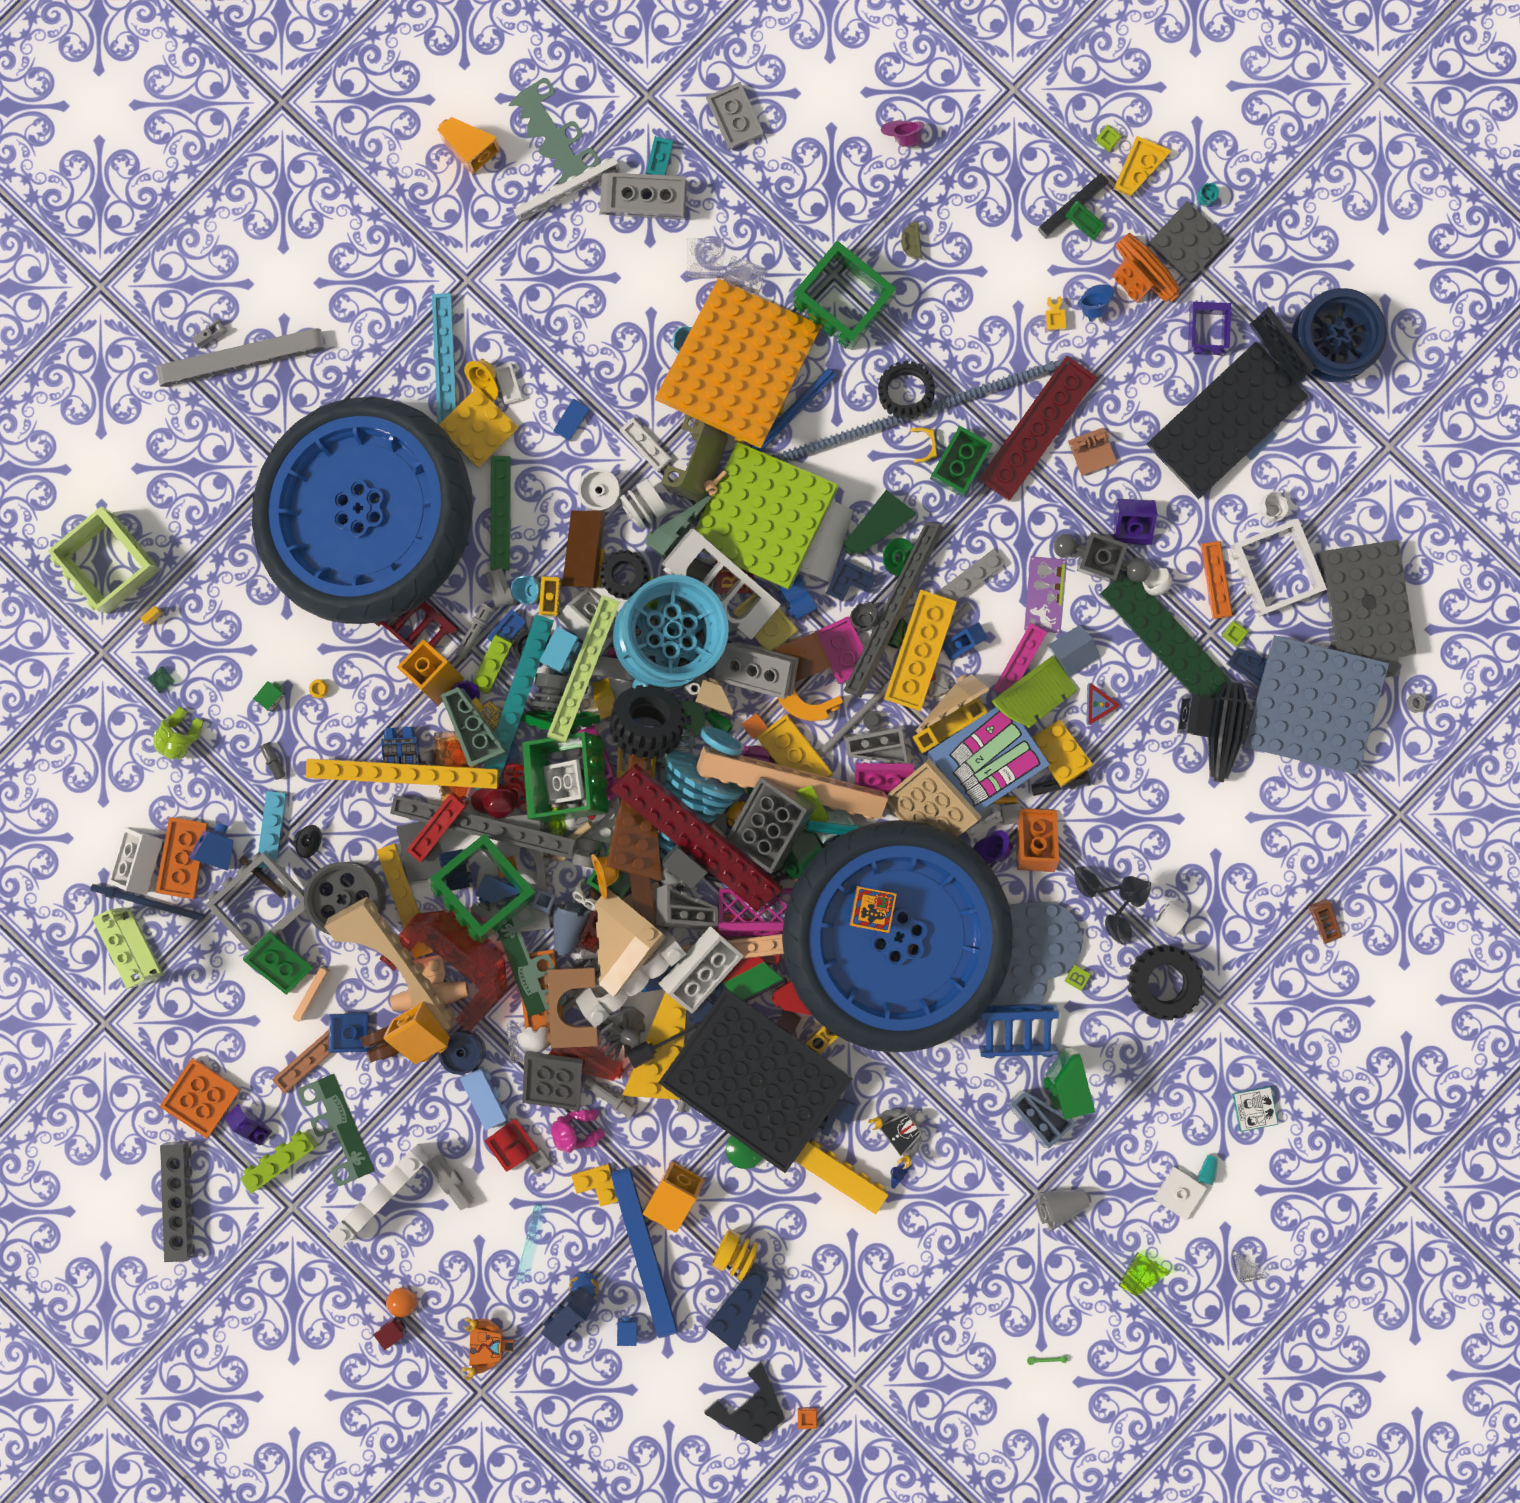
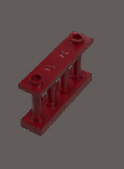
M426 601L403 614L392 627L385 621L375 623L378 627L383 625L411 651L415 648L412 644L431 622L437 621L441 625L439 627L440 630L428 643L433 648L445 635L448 636L450 633L455 636L459 631ZM422 608L426 612L424 620L407 639H404L398 631L416 610L419 611Z

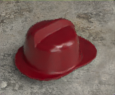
M481 788L475 791L471 797V804L475 810L480 813L490 814L498 819L508 816L517 806L518 802L516 794L509 789Z

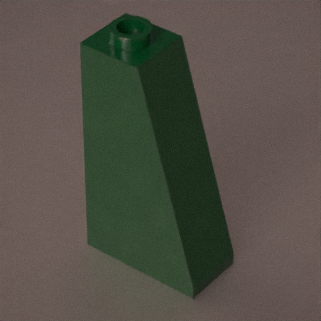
M886 489L843 543L844 551L852 557L854 555L859 557L912 520L916 512Z

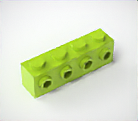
M309 1130L303 1133L298 1131L290 1137L292 1141L287 1145L283 1142L275 1148L276 1153L271 1156L269 1153L259 1159L260 1164L254 1167L252 1164L243 1171L245 1175L240 1179L251 1194L319 1146Z

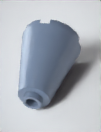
M556 901L553 905L554 950L557 951L558 955L568 956L573 953L589 920L591 910H587L580 903L567 901V904H561L562 901Z

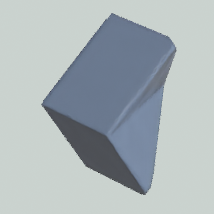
M538 888L531 908L550 915L557 896Z

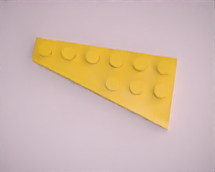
M666 992L645 1039L649 1044L653 1043V1045H656L685 1030L687 1009ZM685 1034L657 1048V1053L654 1054L655 1059L635 1069L633 1068L622 1095L680 1100V1098L658 1082L684 1047Z

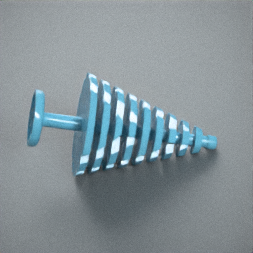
M705 726L702 728L701 737L712 748L732 756H738L743 753L744 745L732 735L714 727ZM673 751L669 755L667 754L668 765H666L664 787L707 823L715 820L718 816L716 814H722L744 792V789L738 786L737 783L730 782L727 784L719 781L717 778L706 779L700 776L696 768L700 756L684 751ZM657 829L659 833L660 866L663 869V858L676 844Z

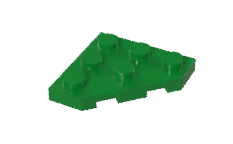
M542 710L527 711L522 713L520 721L526 722L528 726H538V729L549 730L556 712H542ZM580 711V713L576 714L571 730H576L580 726L592 727V724L600 723V715L589 711Z

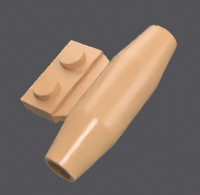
M444 955L413 960L414 963L420 966L424 977L430 980L436 994H440L444 1005L469 997L467 981L444 982L446 976ZM409 989L390 996L393 1011H408L411 1009Z

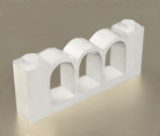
M690 529L663 561L662 565L665 567L663 571L668 575L686 576L687 568L702 549L706 551L718 563L701 582L708 586L722 567L738 579L720 601L724 606L728 621L736 623L734 625L737 629L736 633L742 639L747 637L752 640L781 604L695 529ZM744 584L758 597L741 617L731 618L727 612V604Z
M656 927L663 933L666 939L648 958L650 960L641 966L615 997L609 993L605 995L607 991L599 985L601 972L596 975L597 986L595 988H580L572 994L581 1012L594 1028L610 1016L609 1013L618 1010L626 1002L628 996L636 995L642 991L649 979L660 976L667 970L669 965L673 966L686 955L667 927Z
M418 1144L414 1146L327 1236L342 1249L431 1157Z

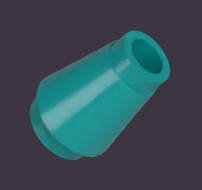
M1206 1156L1197 1175L1199 1176L1198 1181L1209 1185L1214 1184L1217 1178V1157Z

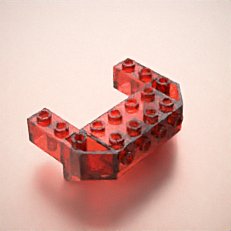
M453 911L417 912L398 935L400 943L409 953L418 942L426 944L477 985L479 990L455 1018L459 1024L471 1032L508 987L505 958L502 956L504 952L496 946L494 948L490 947L487 944L489 942L488 939L482 944L478 940L475 942L468 934L469 931L466 925L462 927L455 919L456 916ZM384 955L379 958L393 971L396 970L397 967Z

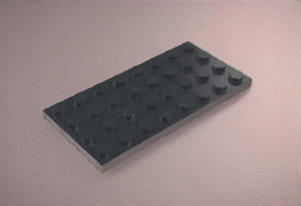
M1255 341L1146 445L1199 500L1297 408L1308 395Z

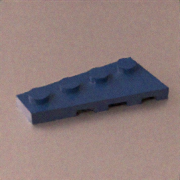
M1236 648L1226 665L1257 686H1260L1267 659Z

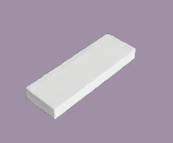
M634 418L619 430L658 473L672 461V458Z

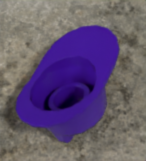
M997 830L978 841L973 849L983 857L987 864H990L994 861H1005L1009 857L1011 850L1014 849V846L1010 843L1009 836L1005 831Z

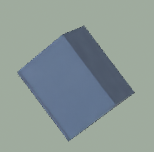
M1078 625L1047 645L1068 677L1101 657L1093 638L1081 625Z

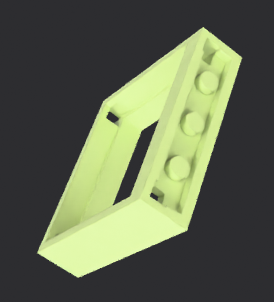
M130 907L109 909L92 918L127 989L148 984L164 976ZM127 912L129 918L124 920L122 915ZM156 969L157 973L151 974L150 971ZM138 973L140 978L135 979L133 975Z

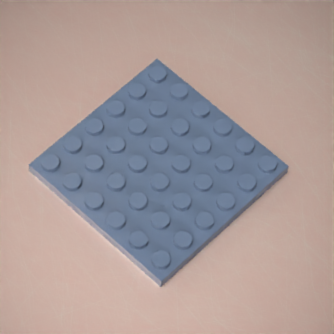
M1273 635L1248 726V737L1245 739L1243 746L1358 775L1389 663Z

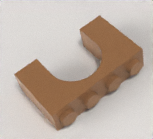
M596 967L548 969V973L544 975L545 985H548L549 993H545L546 1005L549 1004V1012H546V1023L550 1024V1032H547V1043H551V1048L598 1046V1026L594 1028L593 1025L569 1024L562 1018L559 1012V1001L566 991L575 988H595L597 986Z

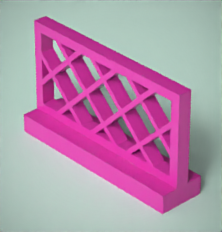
M782 888V895L791 894L793 888ZM719 889V934L723 937L780 935L783 933L784 921L779 916L786 910L787 905L779 899L780 897L775 896L757 914L750 908V905H747L731 889ZM723 894H731L736 899L728 905L723 901ZM738 901L745 907L739 914L731 908ZM776 901L784 907L778 914L770 908ZM729 910L735 918L731 922H723V915ZM747 910L755 916L751 921H745L741 918ZM766 910L774 916L770 921H764L760 917Z

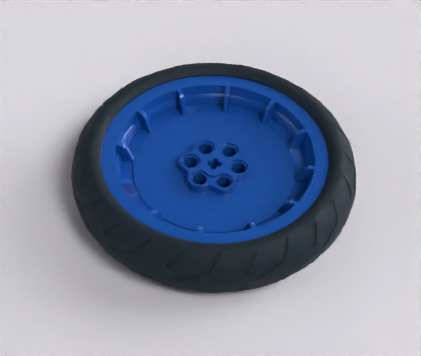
M372 396L347 398L331 402L317 408L293 424L277 441L264 462L253 494L252 528L256 549L272 581L284 595L301 609L322 619L345 624L382 622L403 615L428 600L449 578L458 564L467 543L472 523V488L459 450L446 431L422 411L398 401ZM364 487V492L359 495L360 490ZM380 496L379 502L375 503V499ZM348 498V503L344 505V500ZM380 515L379 521L375 523V518ZM348 517L347 523L343 524L344 519ZM364 525V530L359 533L360 527Z
M892 820L868 824L839 836L809 862L797 879L787 903L782 943L786 968L794 989L802 1003L819 1023L838 1037L869 1050L911 1052L928 1049L954 1038L983 1015L997 996L1008 972L1013 944V926L1009 903L1002 886L991 867L975 849L952 833L938 827L920 822ZM857 886L896 893L889 933L850 926ZM900 912L906 914V919L903 922L897 921V915ZM918 924L921 930L918 934L914 935L912 927ZM896 932L902 934L899 941L894 939ZM879 938L884 939V946L882 948H876L875 942ZM911 944L917 945V951L914 954H910L908 951ZM898 951L899 958L892 961L890 959L891 953Z

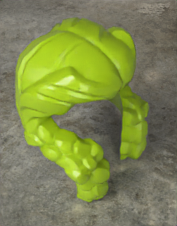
M178 707L172 715L162 720L159 728L153 735L156 751L168 759L181 760L188 753V747L193 741L195 742L200 738L201 735L199 733L204 721L197 718L192 721L188 735L176 733L171 729V727H177L178 723L187 714L182 707Z

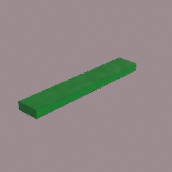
M491 456L490 570L502 567L503 571H510L511 456Z

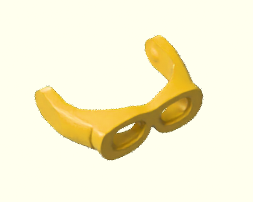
M911 428L910 432H924L932 440V450L929 455L922 459H915L914 463H923L937 457L934 429Z

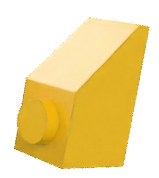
M606 678L592 683L594 699L602 720L611 718L613 704L616 699L610 680Z

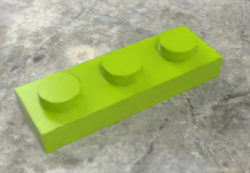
M495 634L473 680V683L478 686L479 690L487 694L490 693L514 642Z

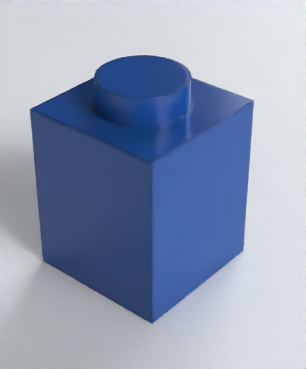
M624 1315L622 1318H618L617 1346H637L638 1318H633L631 1315Z

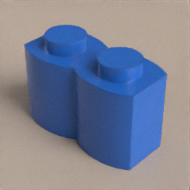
M799 575L796 576L790 590L779 586L780 591H778V594L783 602L787 601L790 607L787 610L791 618L796 617L798 621L818 610Z

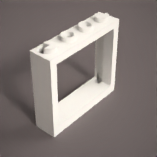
M1299 519L1287 522L1230 546L1231 557L1238 564L1237 572L1240 578L1244 579L1246 584L1244 585L1245 592L1251 597L1253 601L1251 603L1252 609L1254 608L1258 616L1327 590ZM1289 529L1313 589L1266 607L1242 547Z

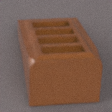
M1324 899L1308 906L1324 944L1342 937L1331 902ZM1328 915L1327 918L1322 920L1320 919L1321 917ZM1331 922V925L1323 927V925ZM1334 929L1335 932L1326 935V932Z

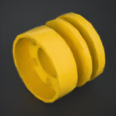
M728 1229L711 1266L723 1272L730 1265V1276H733L738 1269L739 1272L736 1279L742 1281L755 1261L759 1243L754 1241L750 1248H747L750 1239L746 1238L741 1245L739 1244L740 1234Z

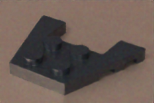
M761 1361L747 1373L760 1389L732 1414L718 1400H715L704 1410L705 1415L754 1444L760 1442L785 1419V1415Z

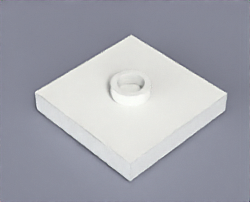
M1173 1166L1153 1199L1184 1220H1187L1207 1188Z

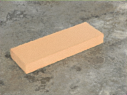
M322 967L318 970L292 1017L295 1021L300 1022L304 1019L330 969Z

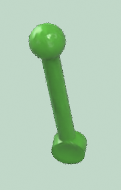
M1064 1355L1060 1358L1034 1359L1033 1357H1028L1027 1363L1029 1365L1039 1362L1061 1361L1066 1363L1068 1358Z

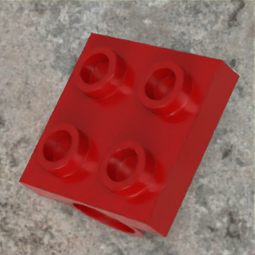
M517 1117L484 1140L506 1172L519 1165L539 1149Z

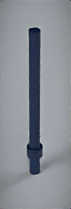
M91 885L90 891L104 894L105 897L111 899L114 897L198 921H203L205 914L122 892L116 890L115 887Z

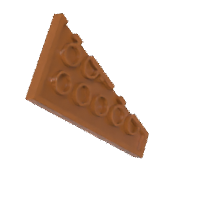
M630 755L627 771L636 763L652 776L651 759H647V757H642L641 759L637 758V755ZM620 799L606 867L662 881L657 828L623 799Z

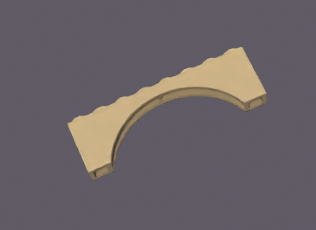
M365 897L328 918L324 927L335 942L361 944L384 955L397 967L404 977L410 992L411 1008L424 1002L444 1030L451 1028L454 1020L452 1011L446 1008L440 994H436L430 980L424 977L420 966L414 963L409 951L401 945L398 935L391 931L387 920L378 913L374 902Z

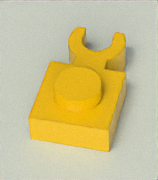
M1058 296L1057 304L1051 302V297L1047 299V306L1050 310L1045 312L1046 331L1066 330L1065 309H1059L1062 304L1061 296Z

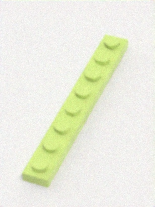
M605 595L601 596L547 737L566 743L620 601Z

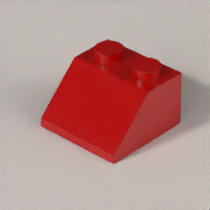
M788 980L786 984L784 983L772 991L774 995L772 1000L777 1008L782 1007L785 1011L812 1015L798 997L791 980Z

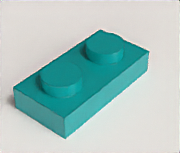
M654 137L646 174L666 175L673 140Z

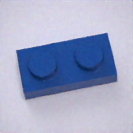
M511 609L487 639L492 642L495 634H498L512 641L527 621Z

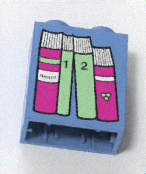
M997 707L930 750L927 754L929 759L978 813L1050 765L1025 727L1008 718Z

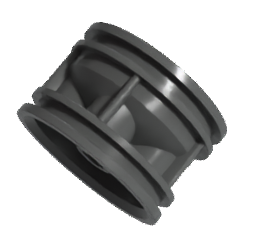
M337 862L328 864L316 871L307 883L304 892L306 914L317 929L330 935L324 927L328 920L324 914L325 906H333L335 914L358 902L356 900L357 893L365 890L369 894V900L375 903L378 913L382 916L386 906V890L383 881L373 869L362 863ZM347 873L352 874L355 879L351 887H345L342 883V878ZM326 882L333 885V893L330 896H326L322 892V886ZM341 895H342V896H344V895L347 896V898L345 899L347 903H345V902L341 903V901H340V900L342 899Z

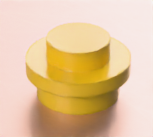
M316 679L311 682L309 692L313 697L323 698L328 694L329 687L324 680Z

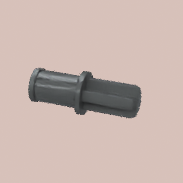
M271 742L259 746L266 760L265 764L269 766L275 780L284 778L286 774L279 762L280 757L276 756Z

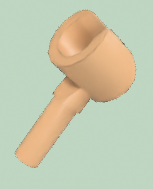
M724 470L713 481L708 480L704 483V488L709 495L717 493L716 485L727 474Z

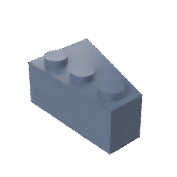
M1019 1091L1006 1103L1043 1148L1050 1149L1077 1124L1072 1119L1064 1120L1061 1112L1051 1108L1026 1091Z

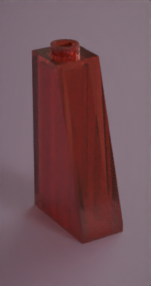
M598 1046L552 1048L549 1053L550 1055L584 1059L583 1074L614 1081L616 1077L620 1079L625 1071V1068H623L625 1062L620 1059L614 1061V1056L611 1054L606 1057L604 1055L606 1051Z

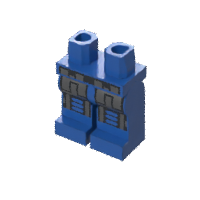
M403 727V738H397L396 728H385L384 739H381L382 762L421 764L419 737H416L414 727Z

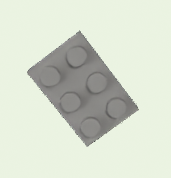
M741 82L706 96V101L729 150L764 135Z

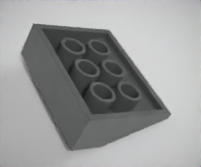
M760 777L726 839L748 858L772 874L782 868L816 805L803 796L764 777Z

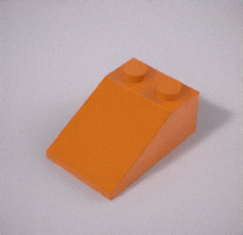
M1021 808L1022 811L1019 810L1017 823V870L1055 872L1059 864L1057 810Z

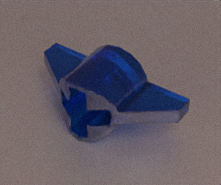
M905 1164L891 1169L892 1189H895L899 1182L903 1180L912 1164L904 1170Z

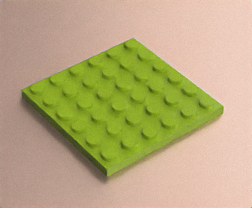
M737 442L724 468L727 474L716 485L717 493L711 495L712 499L707 503L695 530L738 568L790 590L836 495L839 485ZM703 549L701 550V552H703V553L709 555V554H708L706 551H704Z

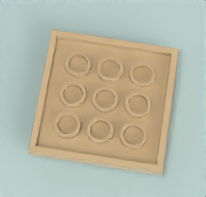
M930 759L886 795L888 797L886 805L899 820L929 824L948 831L957 837L981 818V815Z

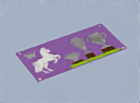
M1030 556L1024 630L1032 623L1046 632L1060 633L1066 559Z

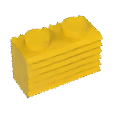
M541 577L540 616L548 618L559 617L562 581L558 577Z

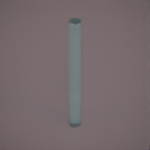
M534 1204L516 1276L517 1281L524 1280L542 1208L540 1204Z

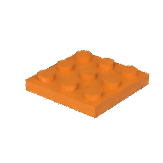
M193 1057L159 1107L208 1139L241 1089Z

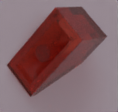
M591 911L578 947L596 954L599 947V938H597L596 930L598 913Z

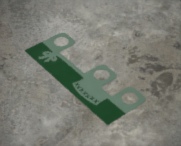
M527 905L524 909L528 910L531 914L528 921H521L517 914L497 932L527 1013L531 1017L549 1010V1004L546 1005L545 993H549L548 989L542 990L538 978L548 973V970L545 972L539 971L537 963L539 960L545 959L549 962V969L554 968L548 954L533 959L529 957L519 928L532 924L536 920L531 905ZM564 994L561 996L559 1006L566 1002Z
M334 1073L299 1088L298 1094L304 1106H310L322 1100L327 1111L311 1120L315 1135L321 1137L335 1131L347 1159V1162L332 1168L331 1173L335 1183L338 1186H342L374 1172ZM310 1088L315 1091V1098L312 1101L304 1099L303 1092L306 1089ZM319 1119H325L328 1122V1128L325 1131L317 1130L316 1122ZM338 1169H347L349 1176L346 1180L342 1181L337 1178L336 1172Z

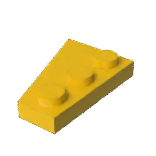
M1136 136L1113 190L1131 197L1172 150Z

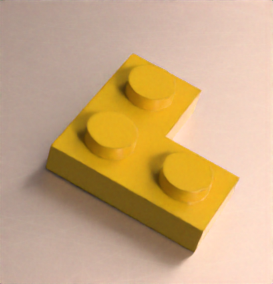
M609 1163L571 1175L576 1194L595 1189L600 1207L618 1202Z

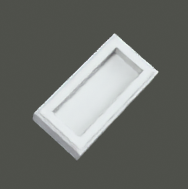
M512 362L495 367L496 378L505 405L524 400Z

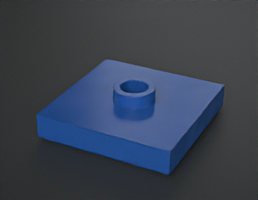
M369 1013L329 1014L328 1052H368V1047H363L360 1037L368 1034Z

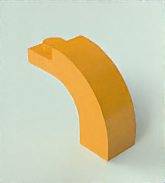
M795 688L793 695L787 696L785 699L777 697L786 712L797 719L808 722L828 719L829 716L826 711L834 712L840 709V704L843 703L841 696H837L822 704L810 705L799 698Z

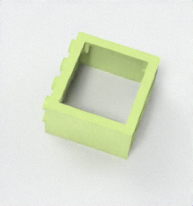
M102 506L48 550L51 555L49 557L50 560L64 570L62 574L67 580L74 582L76 585L74 589L81 596L84 595L88 599L86 601L88 606L92 610L96 609L98 612L107 614L161 570L116 515ZM108 526L142 568L104 598L71 557Z

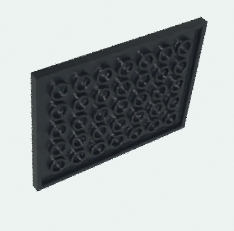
M725 987L658 1083L772 1165L786 1173L850 1084L853 1077Z

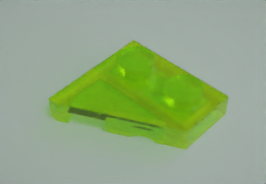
M1137 1252L1118 1285L1129 1293L1138 1296L1147 1287L1156 1284L1157 1280L1165 1275L1168 1276L1171 1271Z

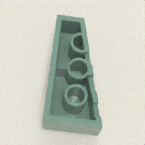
M458 687L441 694L469 767L475 768L510 753L464 689Z

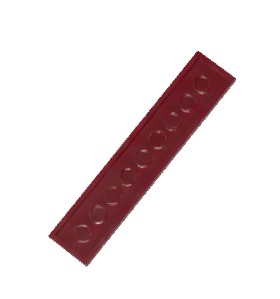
M635 763L612 785L611 790L675 844L681 846V849L687 854L692 855L699 864L706 866L711 874L756 911L781 892L783 888L781 884L638 764Z

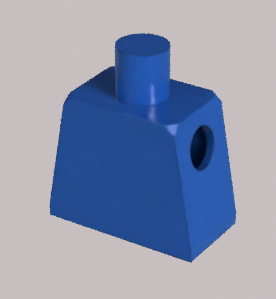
M217 822L213 833L204 830L189 858L228 871L233 848V840L225 837L228 826Z

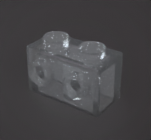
M732 255L724 274V281L735 288L737 286L743 288L747 293L759 295L768 269Z

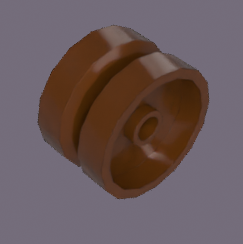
M389 1026L360 1037L363 1047L367 1048L376 1045V1048L366 1053L369 1063L399 1054V1051L383 1038Z

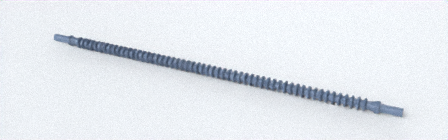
M1064 358L1054 362L1050 361L1045 365L1039 364V367L1034 366V369L1029 368L1028 371L1024 369L1022 373L1018 371V374L1013 373V376L1008 375L1007 378L1003 376L1002 380L998 378L997 381L992 380V383L987 382L986 385L982 383L981 387L977 385L975 389L971 387V390L966 389V392L961 391L960 394L956 392V395L945 396V399L940 398L939 401L935 399V402L932 403L930 408H927L925 413L930 414V411L935 412V409L939 411L941 407L945 409V406L956 405V402L960 404L962 400L966 402V399L971 400V397L977 398V395L981 397L983 393L987 395V392L992 393V390L1003 389V386L1007 388L1009 384L1013 386V383L1018 384V381L1024 382V379L1028 381L1030 377L1034 379V376L1039 377V374L1044 375L1045 372L1055 371ZM888 415L886 419L883 417V420L877 419V422L872 421L871 424L867 422V425L864 426L862 424V427L856 426V429L851 428L850 431L846 429L845 433L841 431V434L830 435V438L826 436L824 440L820 438L818 442L815 440V443L809 442V445L804 444L803 447L799 445V448L796 449L794 447V450L788 449V452L783 451L782 454L778 452V455L775 456L773 454V457L788 462V459L794 460V457L799 458V455L804 457L805 453L809 455L811 451L815 453V450L820 451V448L825 449L826 446L830 448V445L841 444V441L846 442L847 439L851 441L852 437L856 439V436L862 437V434L867 435V432L872 434L873 430L877 432V429L888 428V425L893 426L894 423L898 425V422L901 421L903 423V420L909 421V417L901 419V416L896 418L894 415L892 417Z

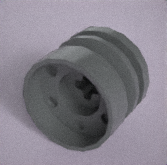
M536 673L534 686L541 688L542 693H533V697L541 698V701H532L531 706L543 711L556 712L570 677Z

